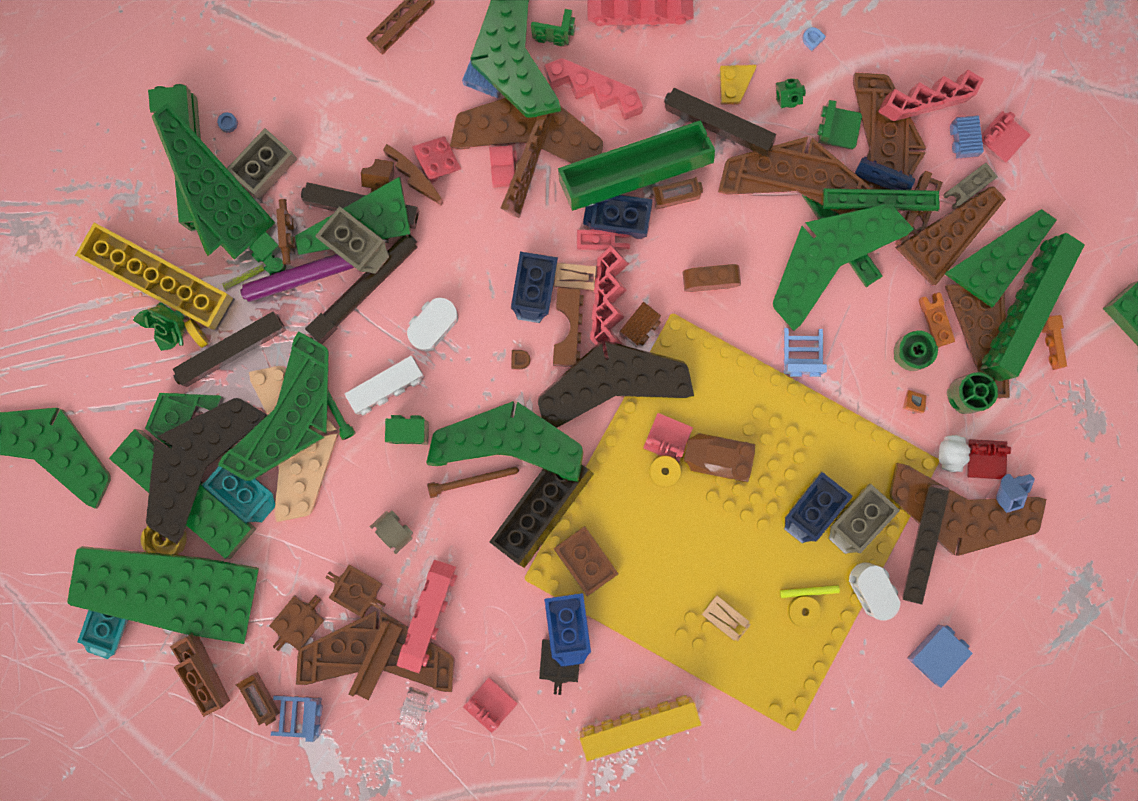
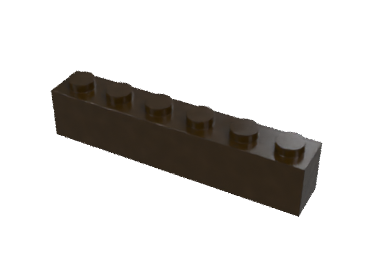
M928 483L902 594L905 601L923 605L949 495L948 487Z

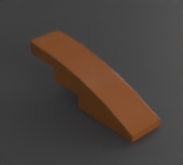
M386 144L383 149L385 155L397 162L395 167L398 172L409 178L407 181L409 187L442 206V198L418 167L403 154Z

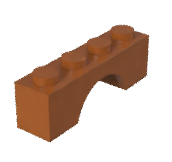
M557 288L556 310L562 312L568 318L570 331L562 342L554 345L553 366L572 367L580 360L581 351H577V344H581L582 332H578V325H582L583 313H579V306H583L584 295L580 294V289Z

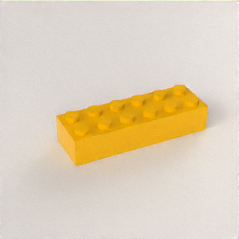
M682 695L676 697V701L671 703L663 701L652 709L644 707L638 710L639 713L633 715L625 713L619 716L620 719L613 721L610 718L601 721V725L594 727L591 724L583 727L579 734L586 761L588 762L701 726L691 696Z

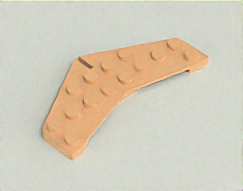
M282 366L249 372L250 381L267 415L274 410L278 402L286 368ZM327 418V432L336 431V427ZM313 426L309 428L318 434L324 433ZM338 434L323 436L325 438L279 465L275 503L276 522L306 517L313 512Z

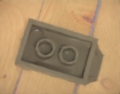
M340 206L315 236L360 272L375 274L389 258L385 241Z
M869 484L861 490L858 497L831 525L828 539L845 554L861 553L900 510L872 484Z

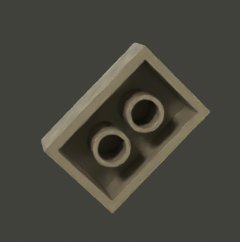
M264 128L227 169L247 190L260 200L292 166L297 157Z

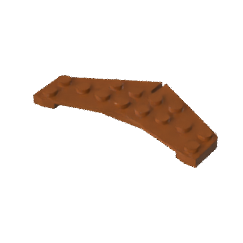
M854 73L853 86L869 146L867 160L872 162L876 160L877 164L884 165L898 172L901 170L903 171L902 174L907 176L909 174L913 175L926 152L909 150H925L926 146L911 117L893 121L878 112L885 97L896 89L891 78L885 74ZM862 179L872 189L890 190Z
M506 98L460 112L455 119L450 147L461 150L479 146L527 143L537 117H525ZM561 106L560 112L552 114L542 149L572 164L602 154L603 141Z
M807 136L774 145L767 157L755 151L730 157L725 162L718 193L731 195L797 191L823 205L824 188H872L814 138H811L808 154L804 153L808 139ZM831 209L840 215L858 211L850 209Z
M896 463L890 488V497L919 524L928 483L943 485L908 465ZM949 489L938 542L952 555H955L957 547L956 556L1036 534L1041 528L1047 499L1027 497L1023 508L1006 513L997 499L968 500Z
M378 610L302 647L298 651L296 685H308L359 672L379 630L377 628ZM380 611V625L382 621L389 620L403 627L383 671L432 687V689L441 692H452L454 657L452 654L435 643L430 642L427 650V655H430L426 667L422 666L419 673L397 666L400 651L405 643L409 627L384 611Z

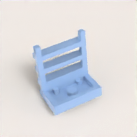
M784 328V374H790V377H802V375L821 377L822 374L826 373L827 364H823V329H818V336H789V328ZM789 341H818V347H789ZM789 352H818V359L789 358Z

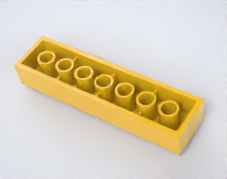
M95 222L75 254L80 259L214 331L233 300V297Z

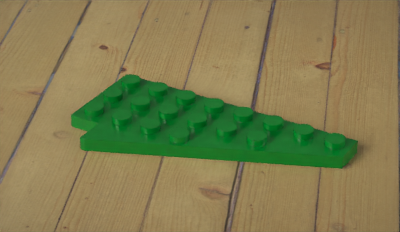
M167 103L151 117L205 253L209 256L219 246H222L233 259H236L275 222Z

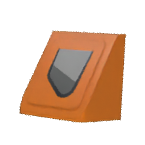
M907 390L903 409L920 414L924 413L927 395Z

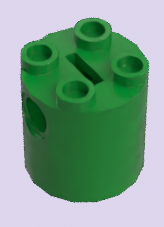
M974 372L955 379L947 389V396L950 405L961 414H972L989 409L996 402L998 387L989 375L982 372Z

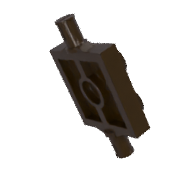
M542 639L539 679L554 682L553 694L557 695V687H559L558 695H562V683L578 682L579 664L561 667L552 658L550 640Z

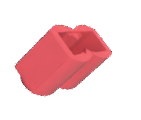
M512 145L489 147L493 188L510 186L516 171L514 169V162H517L516 150L513 151Z

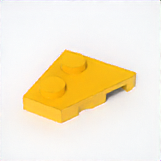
M756 65L720 66L721 105L740 104L756 70Z

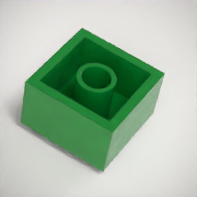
M391 415V418H385L386 443L428 445L429 422L424 417L410 415V419H405L402 415Z

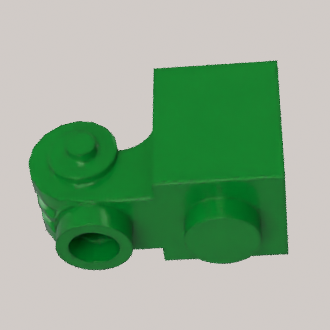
M267 232L263 233L249 246L253 251L251 253L252 257L258 263L262 261L266 265L264 269L270 275L286 270L283 260L275 258L281 251V248H279L277 242Z

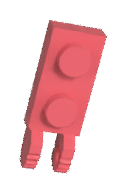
M577 230V250H607L610 246L618 250L630 249V244L615 243V237L628 238L630 235L600 230Z

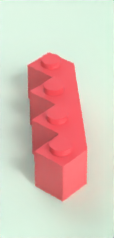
M587 0L588 21L595 23L597 26L685 24L686 21L694 19L693 0Z
M563 58L544 65L545 74L552 89L569 83L575 99L593 93L600 110L618 104L624 120L642 113L643 105L636 89Z
M967 70L957 78L956 82L943 76L934 83L932 89L920 82L909 91L908 95L894 89L885 97L878 112L893 121L965 103L977 94L984 79Z
M610 246L597 258V278L595 277L594 288L595 302L592 311L593 325L590 339L595 345L601 341L603 352L607 356L605 341L622 344L611 329L624 318V315L613 303L627 291L616 276L629 265L613 246Z
M434 559L428 572L424 589L418 600L415 615L412 617L407 631L405 643L401 648L397 666L416 673L420 672L422 666L426 667L430 656L427 655L429 644L432 639H436L439 628H436L438 618L441 612L445 613L448 602L445 601L450 586L454 587L457 575H454L455 566Z

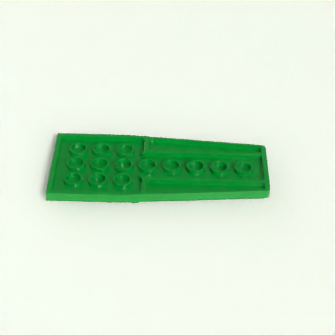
M80 546L75 554L67 603L70 606L186 635L193 633L194 636L244 644L259 568L201 557Z

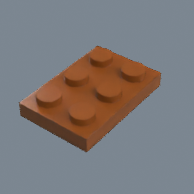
M585 526L553 548L587 597L619 574Z

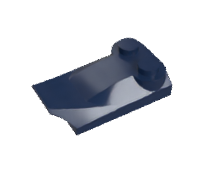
M618 195L586 206L583 224L590 229L627 234L636 239H642L648 235L653 199Z
M520 251L511 309L516 314L517 320L540 323L549 314L558 257Z
M820 472L785 516L784 529L801 543L817 542L853 496L826 474Z

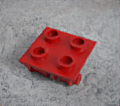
M969 439L968 446L971 450L967 477L1002 479L1007 475V454H1011V447L1007 446L1008 441Z

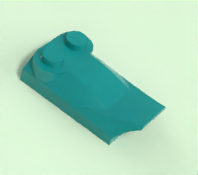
M220 466L202 485L245 523H262L275 508L273 493L257 479L252 481L243 480Z
M88 610L77 643L82 644L86 652L109 659L117 652L128 620Z

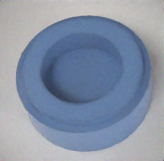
M226 112L218 117L217 124L222 131L230 133L237 128L238 121L233 114Z

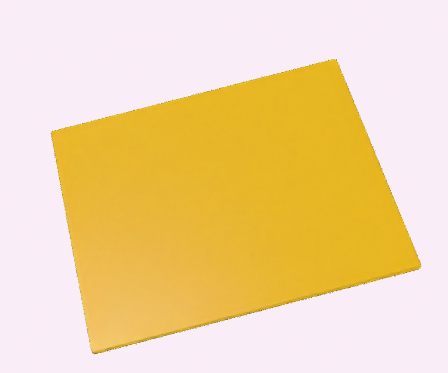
M671 314L650 352L684 361L689 368L694 396L688 398L624 397L586 465V468L594 475L544 541L525 575V580L553 597L583 593L587 616L791 731H796L862 608L849 582L851 571L858 564L865 562L883 568L910 518L890 497V488L896 463L908 465L931 478L939 464V459L680 316ZM657 413L693 427L689 438L701 433L755 444V455L749 481L743 482L691 471L688 464L684 461L685 446L684 453L679 461L681 474L678 481L667 487L656 484L650 476V466L653 460L660 455L643 447ZM663 468L662 472L664 474H667L669 472V469ZM820 472H823L853 497L817 542L801 543L784 529L785 516L811 485L813 479ZM872 484L900 511L861 553L845 554L828 539L831 525L858 497L861 490ZM584 526L619 573L588 597L553 549ZM839 585L840 593L808 596L815 599L821 608L819 621L809 628L797 626L789 617V606L797 597L781 598L780 590ZM716 596L721 598L751 624L738 641H734L702 615ZM716 603L732 620H734L738 624V626L734 629L729 624H727L720 618L716 617L712 613L709 612V614H711L721 622L725 623L737 634L741 635L746 628L742 626L739 622H737L734 618H732L718 603ZM804 608L802 615H807L808 610Z

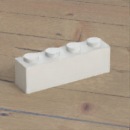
M409 356L346 392L345 396L355 414L364 416L372 411L371 408L377 404L382 406L387 403L389 397L393 395L397 397L406 392L405 388L410 385L415 387L422 383L421 379L424 378V375L414 357Z

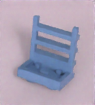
M273 696V700H281L279 731H271L270 736L306 738L305 742H314L320 736V716L323 710L322 698ZM286 701H293L290 732H284ZM298 701L304 702L302 733H296Z

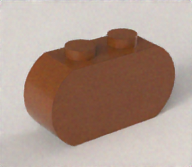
M737 264L697 267L682 271L685 292L730 289L741 286L740 267Z

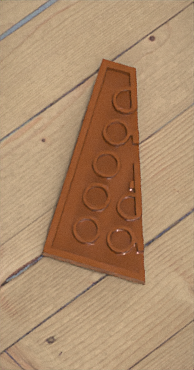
M946 285V291L978 372L984 373L980 370L983 365L982 359L989 353L991 349L990 344L997 337L999 326L1006 319L1005 292L995 306L991 308L962 286ZM992 378L998 387L997 398H1010L1009 379L997 381Z

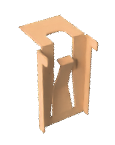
M557 263L554 287L594 291L597 266ZM571 271L581 273H592L594 274V282H584L588 281L589 275L579 274ZM559 280H583V281H559Z
M718 596L714 598L702 614L734 641H738L751 625L746 618ZM716 603H718L732 618H734L737 622H739L742 626L746 628L741 635L737 634L725 623L721 622L720 620L709 614V612L712 613L716 617L720 618L721 620L729 624L734 629L738 626V624L734 620H732Z

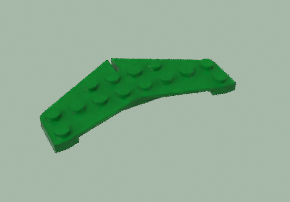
M491 0L470 57L472 66L525 117L533 118L560 112L561 106L558 97L525 48L529 0Z
M890 204L805 222L816 237L813 238L801 226L773 300L774 309L791 329L795 331L802 325L840 266L907 236L914 229L896 208Z
M298 331L293 339L276 407L239 443L222 456L218 466L243 480L252 481L325 438L309 429L310 426H313L327 434L329 351L324 345Z
M512 401L436 430L432 436L426 463L428 466H443L449 462L505 455L513 456L556 473L564 479L579 481L584 451L580 443L519 402H517L513 418L515 404Z
M45 408L0 412V455L35 460L83 503L98 509L111 481V475L63 409Z

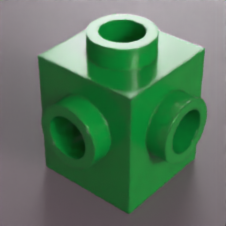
M790 78L776 83V100L781 108H793L803 104V97L806 96L805 86L801 85L798 79Z

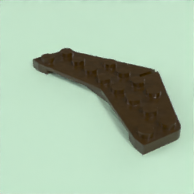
M600 341L539 395L538 405L541 417L558 428L615 396L688 398L694 396L689 368L684 361L605 341L608 358H605Z
M233 398L157 436L160 440L172 446V448L170 449L155 440L146 515L148 527L177 545L183 537L189 514L207 467L254 429L267 415L242 399Z

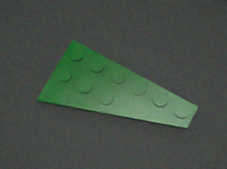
M401 177L392 180L343 208L381 239L411 234ZM331 216L295 235L298 255L330 250L329 247L315 236Z

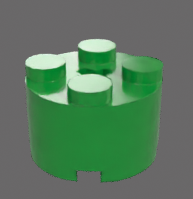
M921 330L912 331L902 336L894 347L895 362L908 371H918L930 366L938 355V346L934 341L935 339L931 334Z

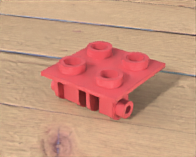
M1001 111L982 133V142L1007 163L1031 135L1014 121V113Z
M445 136L412 146L414 154L422 166V170L431 183L437 181V177L461 170Z
M657 413L643 448L660 456L670 455L679 462L693 427Z
M488 678L463 708L488 731L493 733L518 703L493 680Z

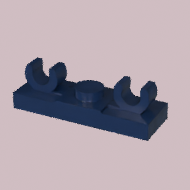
M866 156L861 158L854 172L858 177L890 190H911L916 180L911 174L907 176L902 174L903 171L901 170L898 172L884 165L877 164L876 160L873 162L869 161Z

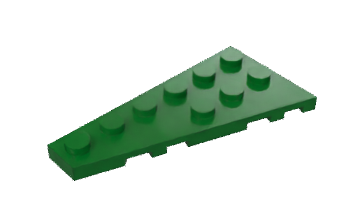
M1041 209L947 271L945 275L992 308L1057 219Z

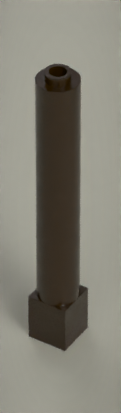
M411 234L402 236L387 250L389 258L377 273L365 272L323 314L320 313L305 330L317 342L323 344L338 329L337 326L418 248L416 246L417 240Z

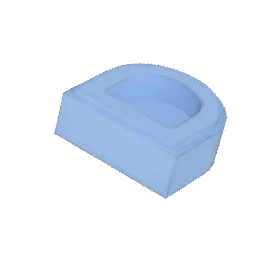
M811 27L804 32L802 39L803 43L813 51L826 36L818 28Z

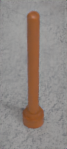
M511 467L444 484L431 482L427 483L430 498H435L442 494L441 492L517 474L519 469L518 467Z

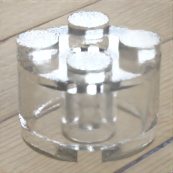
M409 686L396 725L419 732V730L424 731L427 723L426 712H431L434 704L432 694Z

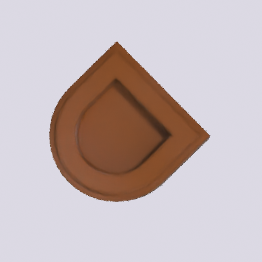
M512 350L511 369H526L531 362L530 355L524 350Z

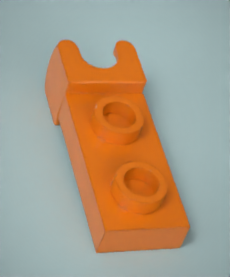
M941 293L932 294V303L929 302L927 297L919 298L922 312L924 311L930 334L935 339L936 345L941 347L956 342L944 308L945 304Z
M1061 315L1049 316L1042 329V333L1046 332L1045 343L1049 347L1050 353L1048 360L1053 370L1067 367L1061 329L1064 328Z

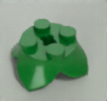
M159 302L155 307L142 310L134 317L133 321L140 326L148 329L154 328V339L161 351L170 350L177 343H179V346L184 345L183 337L186 327L183 322L184 316L181 312L173 311L165 304Z

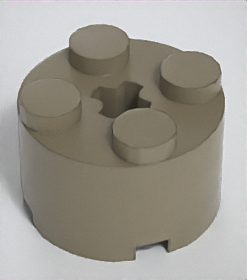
M386 510L369 527L372 530L376 528L375 533L390 549L394 547L395 550L393 552L397 554L413 539L411 536L413 532L406 524L402 527L398 522L400 518L393 510L390 512Z

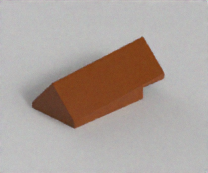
M191 633L170 646L179 661V664L174 666V669L203 717L224 707L230 699L200 637L194 636Z

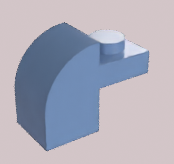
M1009 473L1002 478L996 498L1006 513L1024 507L1028 496L1027 493H1030L1035 480L1031 474L1013 478Z

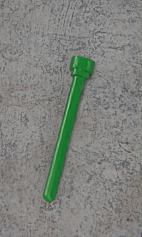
M328 390V406L340 427L339 435L342 440L349 439L356 432L352 426L346 424Z

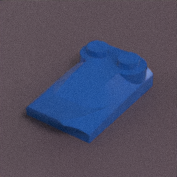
M583 593L545 598L552 658L561 667L583 664L591 653Z

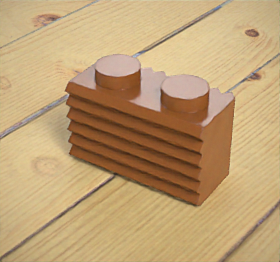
M643 302L623 326L619 334L634 346L638 347L639 344L643 346L649 339L647 334L650 330L655 331L661 324V321H659L661 315Z

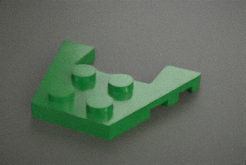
M159 393L145 429L160 440L157 436L191 420L196 406L211 410L219 406L222 396ZM160 440L163 444L167 445L170 449L172 448V446H170L169 444H167V443H165L164 441Z

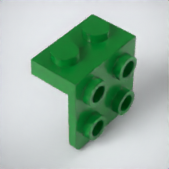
M570 9L564 10L561 27L531 22L532 38L539 43L551 42L556 46H569L570 37L575 34V17H573L572 10Z
M829 100L826 106L823 105L820 117H823L822 124H819L817 135H819L818 143L852 150L857 145L862 114L836 108L837 101Z

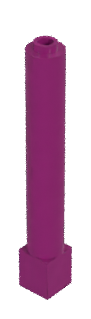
M333 254L242 285L240 292L244 300L252 302L353 269L354 267L338 254Z

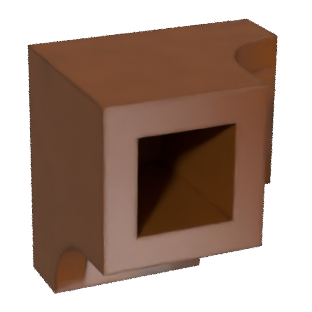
M375 159L372 166L362 168L361 186L371 188V192L394 179V162Z

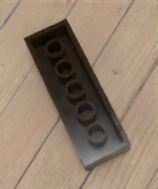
M581 465L579 481H571L543 469L489 543L519 566L525 568L594 474L588 468Z

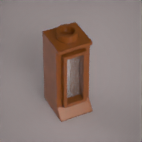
M697 177L659 187H652L651 193L656 201L655 209L658 210L699 200L701 193H703L702 183L698 182Z
M258 672L236 684L258 722V726L263 723L267 726L277 720L275 716L280 712Z

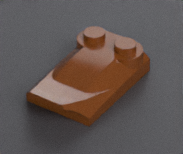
M698 433L688 438L684 461L693 472L748 482L755 455V444Z

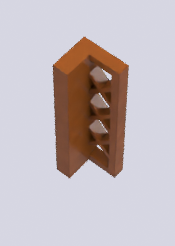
M404 0L366 37L367 41L383 55L435 4L434 0H418L415 4L414 0ZM403 9H409V10L401 17V11H402ZM391 21H396V22L387 30V25H388ZM377 34H383L376 42L373 40Z
M924 171L919 177L915 190H926L928 184L931 183L936 185L935 191H940L943 182L931 178V172ZM907 211L904 219L914 230L907 236L897 240L895 245L898 246L906 241L910 234L913 233L915 235L917 231L925 229L932 211ZM920 216L923 224L920 228L915 229V219Z
M389 620L382 621L348 695L352 697L358 695L366 700H370L403 627Z

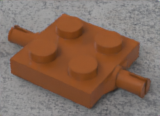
M279 199V209H276L278 243L283 256V264L288 265L291 264L290 254H295L294 248H297L293 230H296V222L287 211V200Z
M348 565L345 572L340 576L333 574L331 571L327 573L326 579L335 583L334 590L329 599L361 618L364 617L372 605L381 611L386 606V603L376 599L383 584L355 567Z
M295 595L273 620L269 627L280 637L272 646L275 650L280 651L282 646L288 643L299 651L324 622L325 619L315 610V607L322 600L319 596L315 595L307 603Z

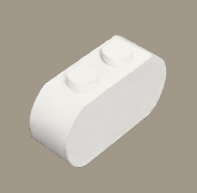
M434 298L431 302L427 301L421 308L422 312L419 316L415 315L409 322L410 326L407 329L408 339L420 351L428 352L434 350L458 322V312L455 306L445 298Z
M860 563L851 571L849 582L865 613L881 621L893 618L899 611L900 600L897 596L898 591L888 579L890 578L889 573L884 568L874 564Z

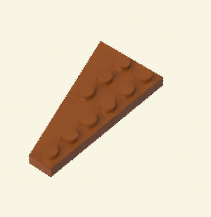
M553 113L537 116L522 157L517 161L515 174L500 208L513 217L520 219Z
M991 186L895 248L931 285H937L1004 203L1006 198L994 186Z

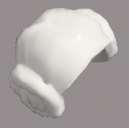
M957 435L944 437V441L941 442L939 447V462L942 464L941 468L943 470L962 472L963 467L970 461L969 454L971 449L966 444L965 437Z

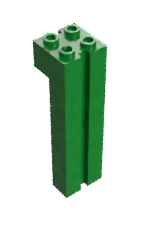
M175 84L173 87L156 86L154 89H148L150 113H155L168 103L201 139L198 100L186 85ZM175 177L178 221L189 231H195V225Z

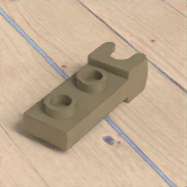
M986 162L948 190L943 197L954 196L956 203L952 208L956 209L998 176Z

